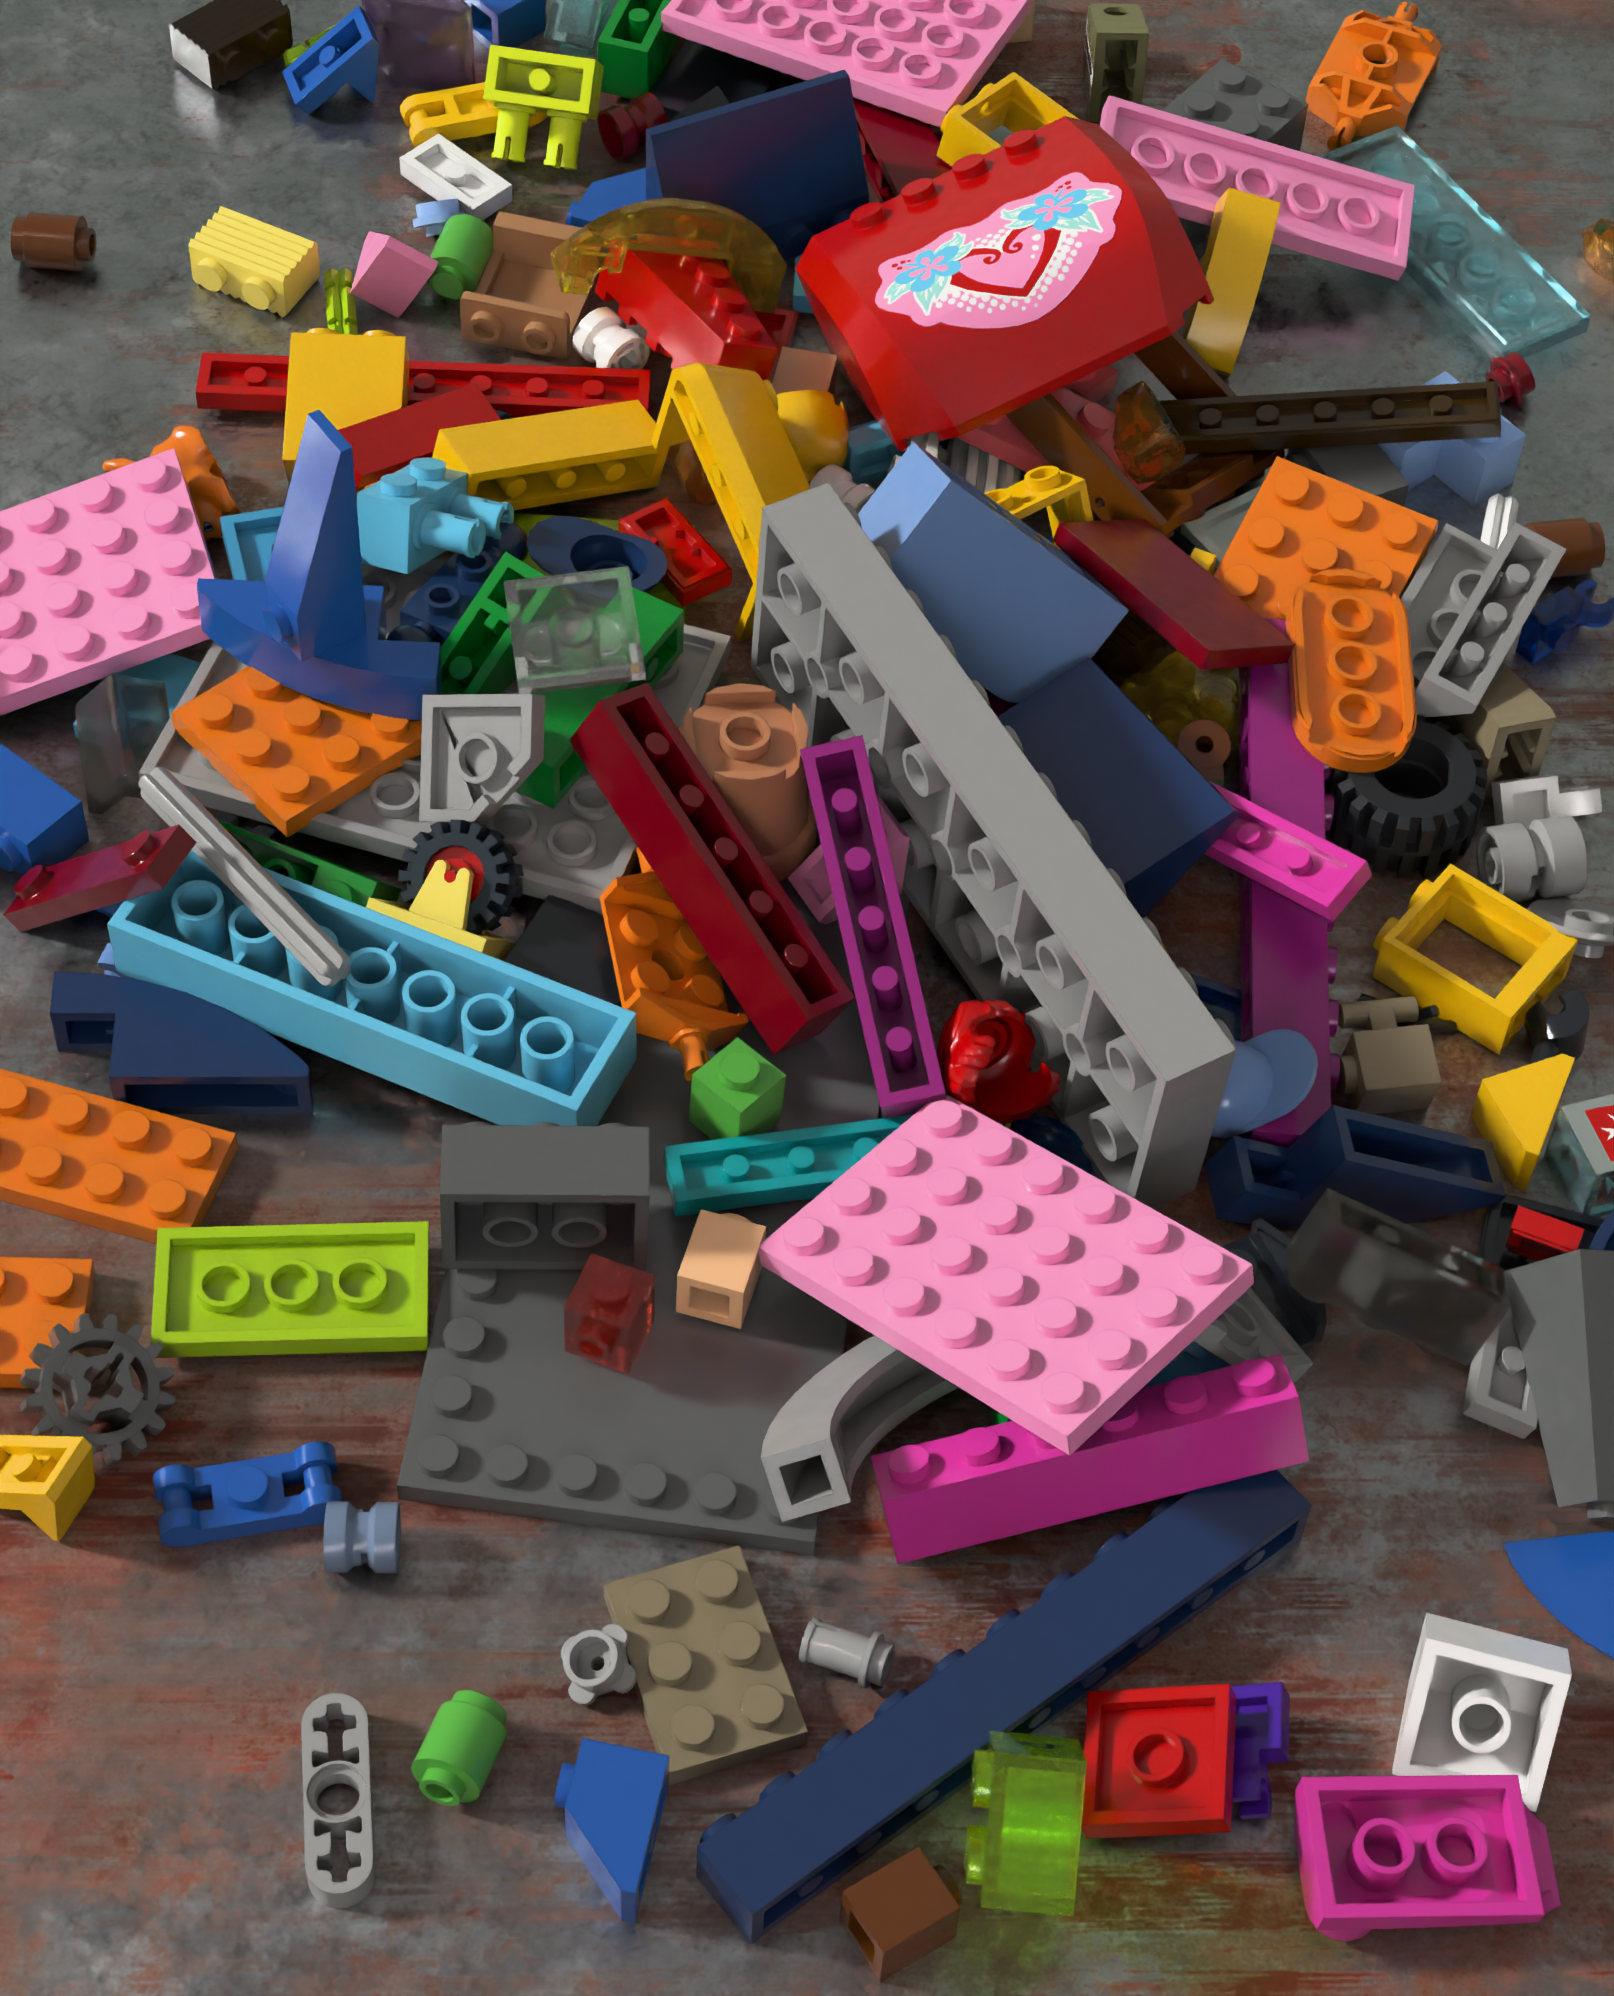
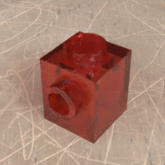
M591 1253L564 1306L565 1351L629 1373L655 1320V1275Z

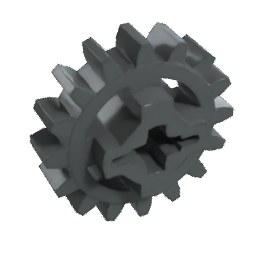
M86 1313L79 1315L74 1322V1334H71L60 1323L52 1328L48 1337L53 1348L37 1343L29 1357L40 1368L25 1369L20 1376L19 1384L29 1389H34L35 1393L23 1400L20 1404V1410L22 1413H39L41 1420L32 1430V1436H45L51 1433L53 1436L84 1437L93 1446V1457L96 1452H101L106 1465L111 1467L115 1466L121 1459V1446H124L128 1452L136 1457L147 1447L142 1432L157 1437L164 1429L166 1423L154 1412L168 1411L174 1404L175 1396L168 1392L160 1391V1386L166 1384L175 1374L173 1368H156L153 1362L164 1348L160 1342L151 1344L146 1348L138 1343L143 1326L137 1323L126 1334L117 1331L118 1322L116 1314L109 1313L100 1328H94L91 1319ZM83 1348H103L108 1350L106 1354L85 1357L77 1352V1350ZM129 1365L133 1367L139 1378L141 1391L133 1387ZM107 1369H110L111 1374L105 1382L107 1387L104 1390V1397L99 1402L96 1401L85 1412L83 1408L90 1398L88 1393L91 1389V1384L96 1378L100 1379ZM53 1388L62 1393L66 1410L65 1416L62 1415L56 1405ZM106 1422L116 1428H119L121 1425L124 1426V1428L111 1433H92L87 1431L89 1426Z

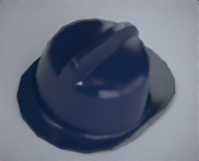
M572 516L550 517L537 522L528 533L526 546L531 559L543 571L565 581L572 595L595 601H605L621 582L647 593L648 590L657 586L666 576L668 561L662 549L653 542L635 535L621 533L589 520Z

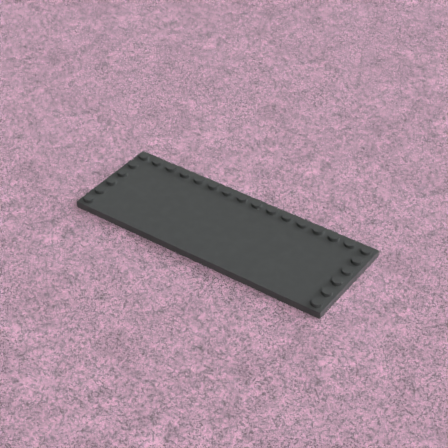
M721 673L715 688L737 683L764 685L758 677ZM817 832L815 849L821 844L819 832ZM637 858L630 875L642 873L639 858ZM788 877L780 881V885L855 997L839 921L836 920L826 925L819 923ZM902 889L900 899L907 925L911 901ZM531 896L524 930L545 900ZM720 974L729 1013L746 1014ZM856 997L821 1034L775 1056L749 1017V1023L731 1041L712 1051H707L710 1060L738 1037L786 1075L781 1121L767 1133L879 1119L880 1104ZM636 1033L637 1060L597 1126L607 1123H621L627 1126L649 1127L650 1200L646 1270L446 1269L397 1482L398 1499L814 1556L820 1511L788 1521H781L761 1461L762 1444L772 1421L794 1393L815 1374L844 1354L849 1319L763 1266L741 1329L676 1312L677 1274L699 1213L675 1216L663 1163L664 1146L712 1139L688 1121L691 1081L688 1082L685 1079L680 1050L669 1048L668 1042ZM480 1118V1122H485L491 1125H498L483 1118ZM814 1198L712 1212L721 1215L725 1213L737 1214L747 1218L752 1223L766 1226L765 1239H767Z

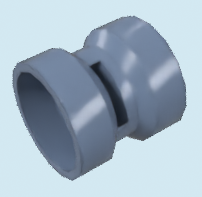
M327 1501L323 1538L325 1572L348 1573L354 1566H362L363 1563H368V1566L375 1573H398L401 1547L400 1503L377 1502L369 1512H364V1509H356L350 1502Z

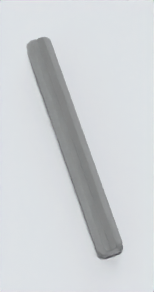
M155 767L150 774H144L140 778L138 784L141 788V797L170 827L179 824L197 842L192 848L196 855L321 985L333 987L339 980L347 978L351 972L349 956L168 769Z

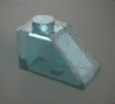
M551 0L544 38L559 45L557 54L588 58L589 52L598 54V39L619 0Z

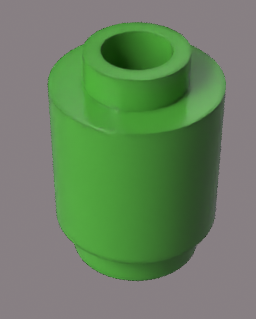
M460 1690L453 1695L451 1701L444 1702L440 1706L411 1766L412 1774L419 1782L421 1792L427 1798L441 1805L456 1806L460 1802H472L479 1797L507 1737L504 1727L507 1714L498 1702L476 1691Z

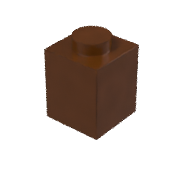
M918 1846L843 1890L839 1921L878 1981L881 1982L955 1938L962 1897L956 1882L948 1870L941 1864L933 1867Z

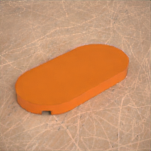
M1333 568L1322 570L1312 575L1309 582L1302 586L1300 584L1293 592L1287 609L1285 621L1286 637L1295 644L1288 659L1292 726L1301 745L1320 762L1346 772H1375L1393 765L1402 758L1411 743L1416 729L1417 711L1408 613L1403 601L1394 591L1392 596H1390L1386 590L1380 587L1382 581L1354 569Z

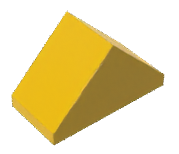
M1560 1054L1482 1079L1470 1117L1484 1140L1492 1142L1496 1159L1514 1188L1527 1191L1575 1060L1574 1057Z

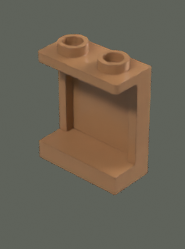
M499 211L493 223V253L475 292L465 291L460 299L462 339L568 360L573 348L575 329L587 315L596 294L595 288L604 259V232Z

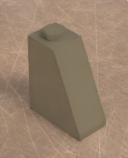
M1504 662L1500 665L1473 714L1434 717L1436 722L1440 721L1449 725L1448 732L1451 734L1461 733L1470 741L1468 750H1478L1483 759L1481 768L1487 770L1488 779L1482 806L1493 804L1491 782L1539 776L1556 720L1552 708Z

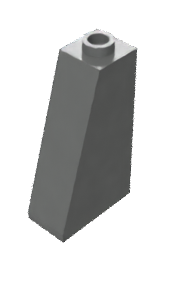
M1579 1249L1504 1271L1505 1286L1525 1363L1528 1383L1531 1387L1538 1415V1425L1558 1508H1586L1587 1520L1614 1521V1251Z

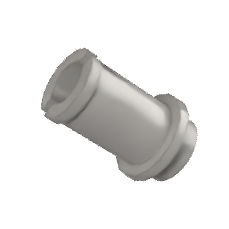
M813 1617L811 1622L809 1621L801 1641L799 1661L858 1678V1686L867 1689L871 1683L879 1686L885 1684L893 1664L895 1644L884 1641V1634L875 1631L869 1637L822 1622L821 1619Z

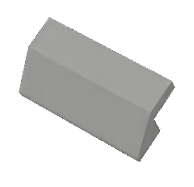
M1515 521L1498 549L1487 545L1448 523L1445 524L1401 597L1409 619L1417 715L1437 717L1474 713L1567 550L1566 548Z

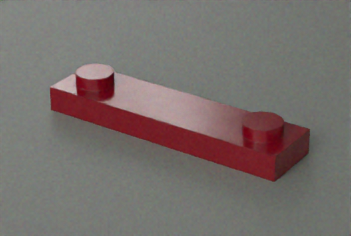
M178 824L154 833L145 830L129 841L44 868L42 865H37L26 872L14 887L17 897L3 916L20 932L164 889L197 842Z

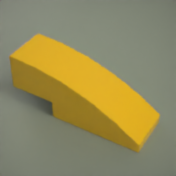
M1228 187L1216 203L1206 252L1199 260L1214 301L1211 304H1202L1200 301H1197L1188 309L1182 336L1217 374L1227 377L1232 374L1249 324L1281 202Z

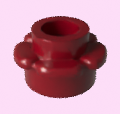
M1512 352L1505 357H1494L1490 360V372L1486 374V382H1498L1499 402L1510 399L1516 406L1523 404V397L1534 391L1536 387L1534 376L1528 364L1516 352Z

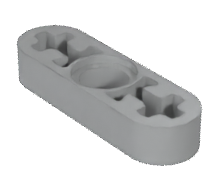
M330 1693L315 1699L305 1710L301 1722L305 1870L312 1895L321 1904L340 1909L352 1907L364 1900L372 1890L375 1881L371 1749L368 1717L363 1705L350 1695ZM341 1719L344 1722L346 1729L342 1736L344 1761H330V1749L326 1732H328L329 1721ZM343 1783L350 1785L359 1793L360 1796L356 1806L343 1815H329L323 1812L316 1804L320 1793L326 1787L333 1784ZM346 1837L348 1862L350 1867L353 1868L348 1870L347 1881L333 1882L330 1871H327L332 1869L333 1866L332 1838Z

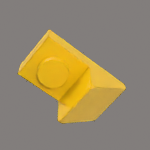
M0 1435V1509L21 1510L52 1540L59 1542L94 1489L93 1446L84 1437Z

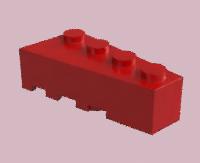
M611 232L595 293L603 301H613L615 299L620 304L617 314L627 325H637L638 322L647 331L645 343L654 352H660L673 359L670 367L672 370L700 362L755 371L762 380H769L778 349L712 244L695 237H686L681 242Z

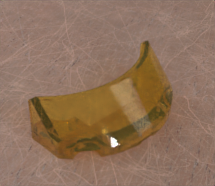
M662 198L636 202L606 213L586 224L551 251L550 256L561 292L582 295L589 293L593 285L592 278L600 271L608 269L609 274L622 272L627 249L727 259L725 265L736 283L743 289V294L752 309L757 312L774 313L787 267L785 259L775 243L751 220L718 204L680 198Z

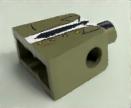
M1093 3L1088 6L1083 56V79L1088 122L1101 121L1102 109L1109 95L1142 105L1149 29L1140 5ZM1107 75L1119 78L1122 84L1115 88H1108Z

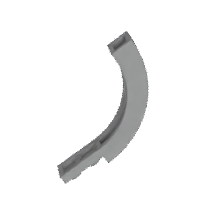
M875 1335L850 1349L815 1374L780 1409L769 1426L762 1444L761 1461L781 1521H788L850 1503L851 1487L855 1473L871 1449L906 1418L959 1387Z

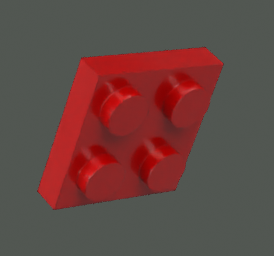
M1230 1683L1088 1691L1079 1827L1086 1839L1231 1832L1237 1697Z

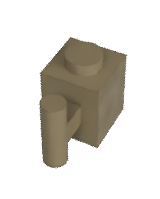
M1415 996L1339 1003L1338 1024L1341 1029L1365 1028L1364 1031H1354L1342 1056H1340L1338 1090L1342 1095L1348 1094L1352 1110L1369 1114H1383L1428 1109L1442 1081L1429 1025L1397 1027V1023L1416 1022L1418 1020L1419 1010Z

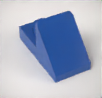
M359 5L282 71L295 105L308 115L325 101L330 100L346 83H349L369 101L373 102L375 100L380 43L365 10Z

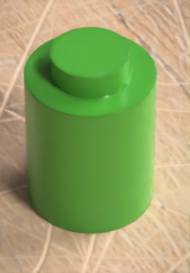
M458 214L450 217L444 224L430 255L432 259L438 261V264L433 274L427 280L429 286L439 295L460 300L465 291L475 292L494 250L492 229L484 221L472 215Z

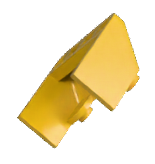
M695 362L672 370L651 441L655 451L691 440L753 582L734 631L738 642H742L753 637L762 508L811 488L778 416V399L772 383L767 379L762 380L755 371Z

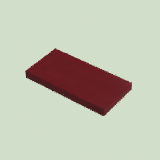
M1146 519L1059 523L1053 541L1056 543L1055 545L1200 670L1287 663L1295 644Z

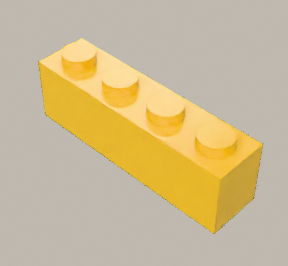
M639 400L439 429L432 458L445 462L448 469L468 473V495L501 503L508 502L513 506L514 510L658 487L669 447L655 451L651 439L656 422Z

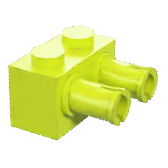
M490 45L483 99L494 105V109L499 110L494 151L491 158L504 161L509 159L513 160V162L525 163L530 115H535L536 112L546 113V117L551 118L546 159H544L543 165L559 169L564 167L566 170H577L582 123H587L588 119L597 120L604 66L596 59Z

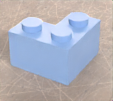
M1445 371L1423 385L1457 384L1460 382ZM1500 414L1501 437L1378 444V446L1408 482V491L1434 475L1471 506L1475 507L1513 483L1526 434Z

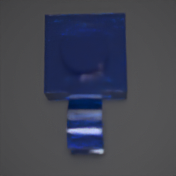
M1593 579L1581 582L1575 591L1569 586L1565 587L1532 609L1522 627L1516 652L1532 665L1552 652H1563L1576 639L1580 630L1579 626L1600 628L1611 623L1614 618V597L1602 604L1591 602L1597 586V582Z

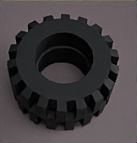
M1417 715L1416 729L1411 743L1402 758L1393 765L1369 773L1346 772L1332 768L1326 793L1334 795V814L1329 830L1334 832L1332 841L1335 845L1343 849H1349L1351 853L1366 860L1369 864L1373 865L1371 871L1384 875L1385 870L1397 872V877L1411 878L1412 872L1419 871L1424 877L1436 874L1438 865L1447 868L1450 863L1452 865L1455 864L1458 854L1464 855L1470 846L1485 797V788L1488 781L1487 770L1481 768L1483 759L1478 750H1468L1470 741L1461 733L1453 735L1448 732L1449 725L1437 721L1435 725L1424 722L1425 716ZM1392 792L1407 794L1417 799L1402 797Z

